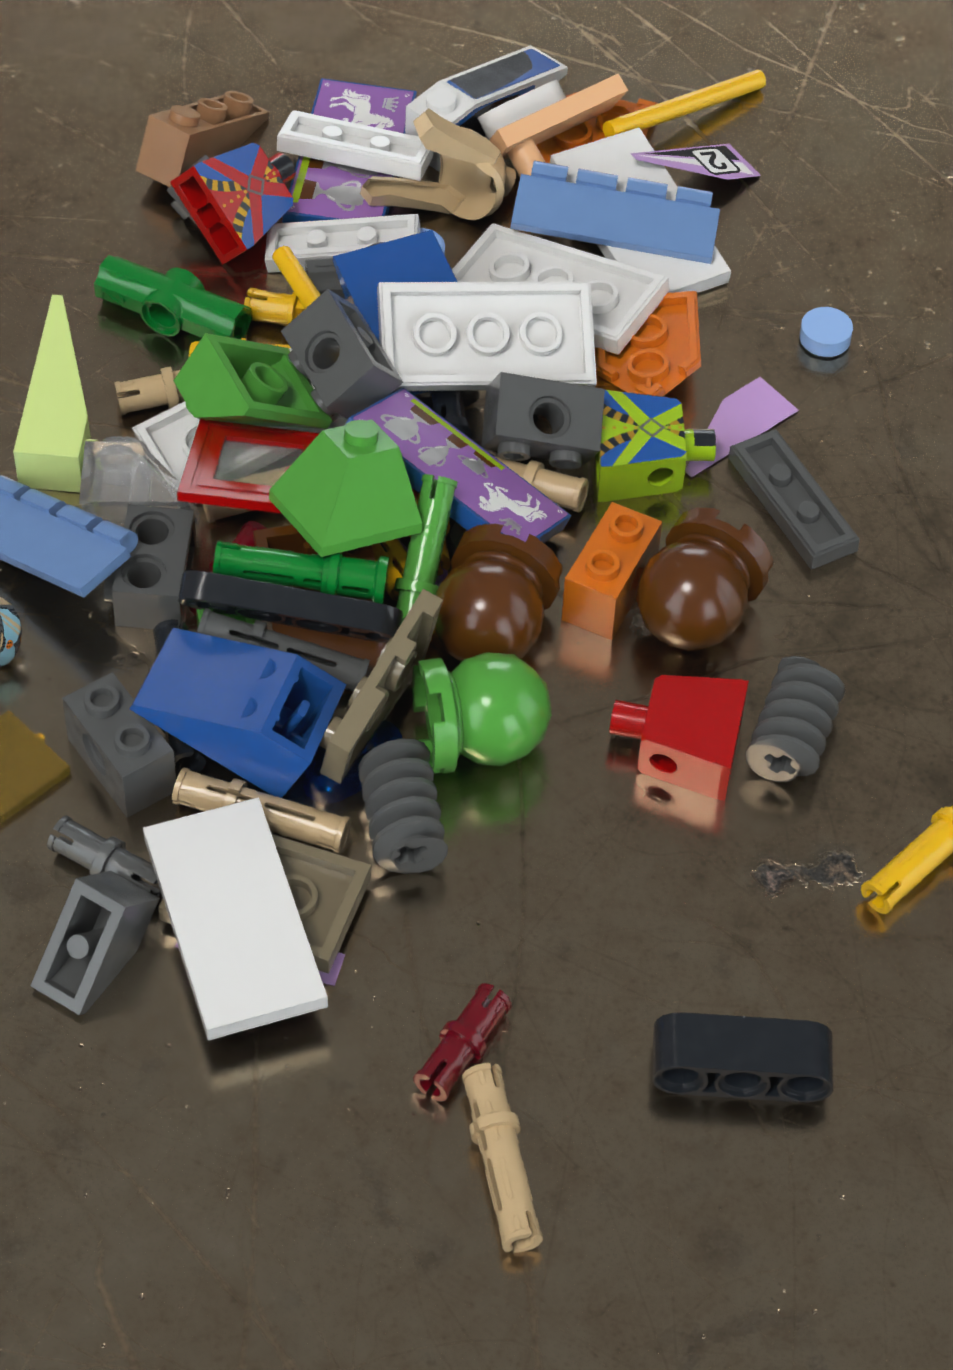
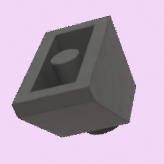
M112 871L76 878L33 978L31 987L78 1015L85 1014L137 952L160 898Z

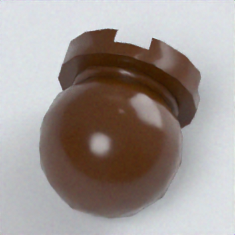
M695 507L681 514L665 538L666 546L649 559L642 571L636 600L644 626L666 646L692 652L708 649L723 642L739 626L748 602L756 600L768 583V572L773 566V558L766 543L750 526L744 523L741 529L738 530L729 523L716 519L720 510Z
M496 523L477 525L464 532L451 559L452 570L442 581L436 592V596L443 599V603L434 629L447 653L461 662L464 659L485 652L514 654L521 659L535 644L542 630L544 610L551 607L559 592V578L563 571L562 565L553 550L537 537L529 534L526 542L514 536L501 534L500 532L504 525Z

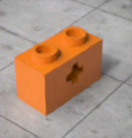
M612 502L565 577L561 620L612 640L636 600L644 567L649 559L659 551L662 521Z

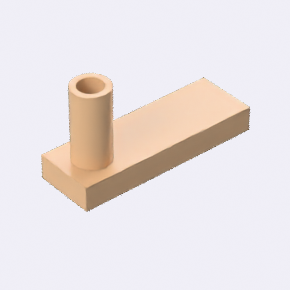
M618 73L498 129L489 141L501 151L504 160L510 159L519 177L521 174L531 176L533 162H545L536 146L537 144L611 110L628 89Z

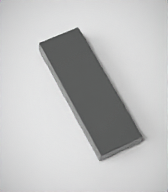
M777 429L730 446L728 459L811 570L858 551L860 538Z

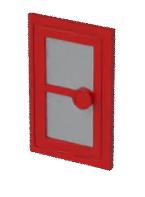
M200 419L177 491V501L281 513L269 500V489L320 433ZM412 489L415 500L417 502L418 492Z

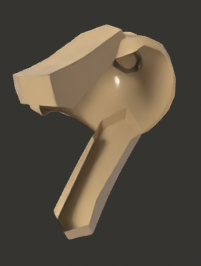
M428 108L413 122L425 148L440 154L439 182L372 176L362 185L360 191L361 196L369 206L416 208L453 214L467 220H481L492 215L500 207L503 197L509 194L514 185L516 171L506 166L501 151L487 138L471 129L451 123Z

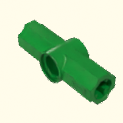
M108 255L99 266V272L94 282L96 297L140 313L146 325L160 335L168 337L175 336L180 330H183L201 338L205 333L241 339L246 338L252 321L250 307L206 291L201 281L193 273L178 267L170 268L165 274H162L121 257Z

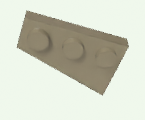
M425 589L421 591L394 637H391L383 648L376 666L369 677L364 676L356 686L348 703L350 708L343 719L335 716L327 727L320 742V747L326 750L320 771L321 774L339 784L348 774L411 683L413 666L418 665V661L425 660L443 599Z

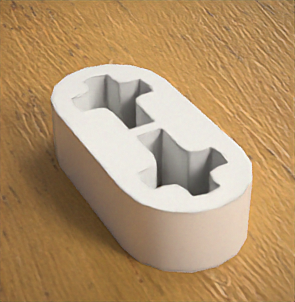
M558 79L491 109L479 116L478 120L487 139L490 140L498 129L566 98Z

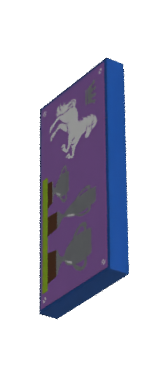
M321 78L311 114L405 134L406 106L417 98V91ZM304 156L298 157L295 167L296 174L289 188V192L293 197V206L282 216L283 223L388 216L390 206H369L361 196L360 191L362 185L372 176L395 178L398 176Z
M405 388L397 390L352 415L345 423L346 425L354 420L372 419L399 446L411 487L419 494L422 486L421 479L424 474L434 475L436 480H438V476L457 481L458 485L454 492L449 517L466 530L477 525L496 523L504 525L500 532L501 534L514 536L526 542L529 534L545 543L561 532L572 516Z

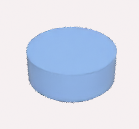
M832 307L814 308L808 311L802 319L799 335L800 342L806 350L818 356L833 357L840 355L850 346L853 324L849 316L841 310Z

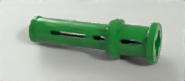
M218 540L214 556L213 573L282 586L307 588L320 591V593L367 599L383 604L389 557L380 556L377 561L345 557L342 552L320 557L316 554L310 555L280 549L253 547Z

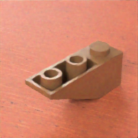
M227 91L221 96L201 98L195 103L184 106L175 105L169 110L151 114L148 118L136 171L170 187V181L184 173L204 155H207L210 159L239 148L268 119L270 112L254 105L253 98L247 94Z

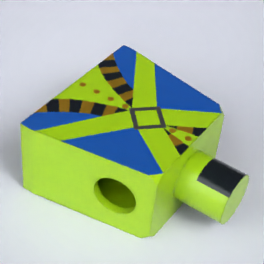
M605 390L600 452L594 456L598 502L678 492L683 488L686 461L715 460V429H684L682 403L676 398Z

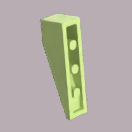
M52 294L13 454L18 482L29 486L31 489L83 493L88 471L96 472L99 442L97 439H91L88 414L63 295Z

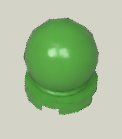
M485 652L464 659L452 672L447 671L442 658L420 660L418 665L413 666L414 713L425 711L429 736L428 739H419L418 741L425 743L430 750V761L428 763L433 767L434 773L455 772L460 755L476 764L504 766L525 757L544 739L552 716L548 687L538 673L516 655Z

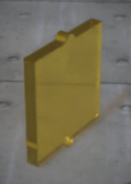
M10 710L0 716L1 824L71 773L70 766L46 745L45 736L41 733L34 734Z

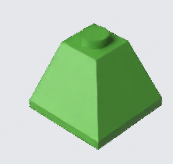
M205 333L173 380L186 402L188 411L194 418L258 426L328 429L333 422L331 417L312 398L311 391L314 389L306 376L300 373L290 361L288 356L290 353L289 348Z
M372 419L354 420L344 426L322 430L269 489V500L320 557L422 533V520L400 448Z

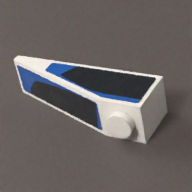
M530 45L442 79L406 106L405 134L418 136L413 121L429 108L451 123L471 129L487 138L478 120L479 116L556 79L558 81L567 75L568 67ZM434 152L429 166L440 172V154Z

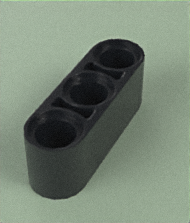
M686 1012L666 1014L658 1018L654 1023L653 1084L664 1092L678 1095L800 1103L824 1100L833 1092L832 1031L824 1024L808 1020Z

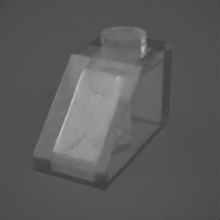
M122 436L106 437L103 441H85L79 503L83 510L101 517L103 520H108L115 524H124L128 505L194 510L195 524H199L200 514L195 503L177 501V491L180 482L139 441H133Z

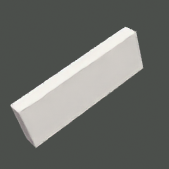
M295 110L291 112L277 135V151L417 181H421L434 156V151L427 150L418 136Z
M407 214L274 224L267 231L265 250L267 272H281L272 259L274 251L279 247H290L305 270V260L329 259L335 255L365 248L374 243L388 242L420 233L419 215Z

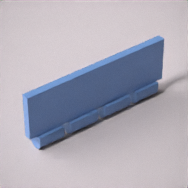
M540 161L533 162L531 176L525 174L520 176L510 229L711 264L720 209L710 207L713 195L711 191L678 186L675 201L667 200L668 184L628 177L626 192L616 191L618 175L579 168L576 183L566 182L568 166Z
M0 475V560L84 598L131 557L130 553L138 544V535L135 532Z

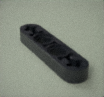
M184 571L178 595L179 603L199 610L207 608L215 613L387 643L391 637L393 638L402 624L403 618L402 610L385 604L205 571Z

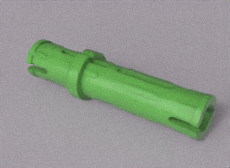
M422 475V486L417 505L422 520V533L411 535L402 578H396L394 590L399 592L396 608L403 611L402 622L423 589L436 595L439 588L435 583L454 492L458 485V482L453 479L438 476V480H436L434 475Z

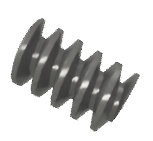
M784 657L778 664V671L771 683L772 688L766 696L765 706L758 717V724L751 736L752 741L745 752L746 762L752 771L763 779L774 782H789L795 779L796 776H808L816 772L820 765L819 756L824 752L827 745L826 738L833 728L832 720L835 719L839 712L838 703L846 692L842 680L817 662L806 657Z
M397 739L380 744L364 755L359 764V779L362 782L365 814L369 821V837L372 840L373 858L379 866L386 870L402 874L431 870L442 863L448 854V845L443 841L445 834L444 825L439 821L441 818V808L435 801L437 799V787L432 782L434 771L433 767L428 763L430 761V750L425 743L415 739Z

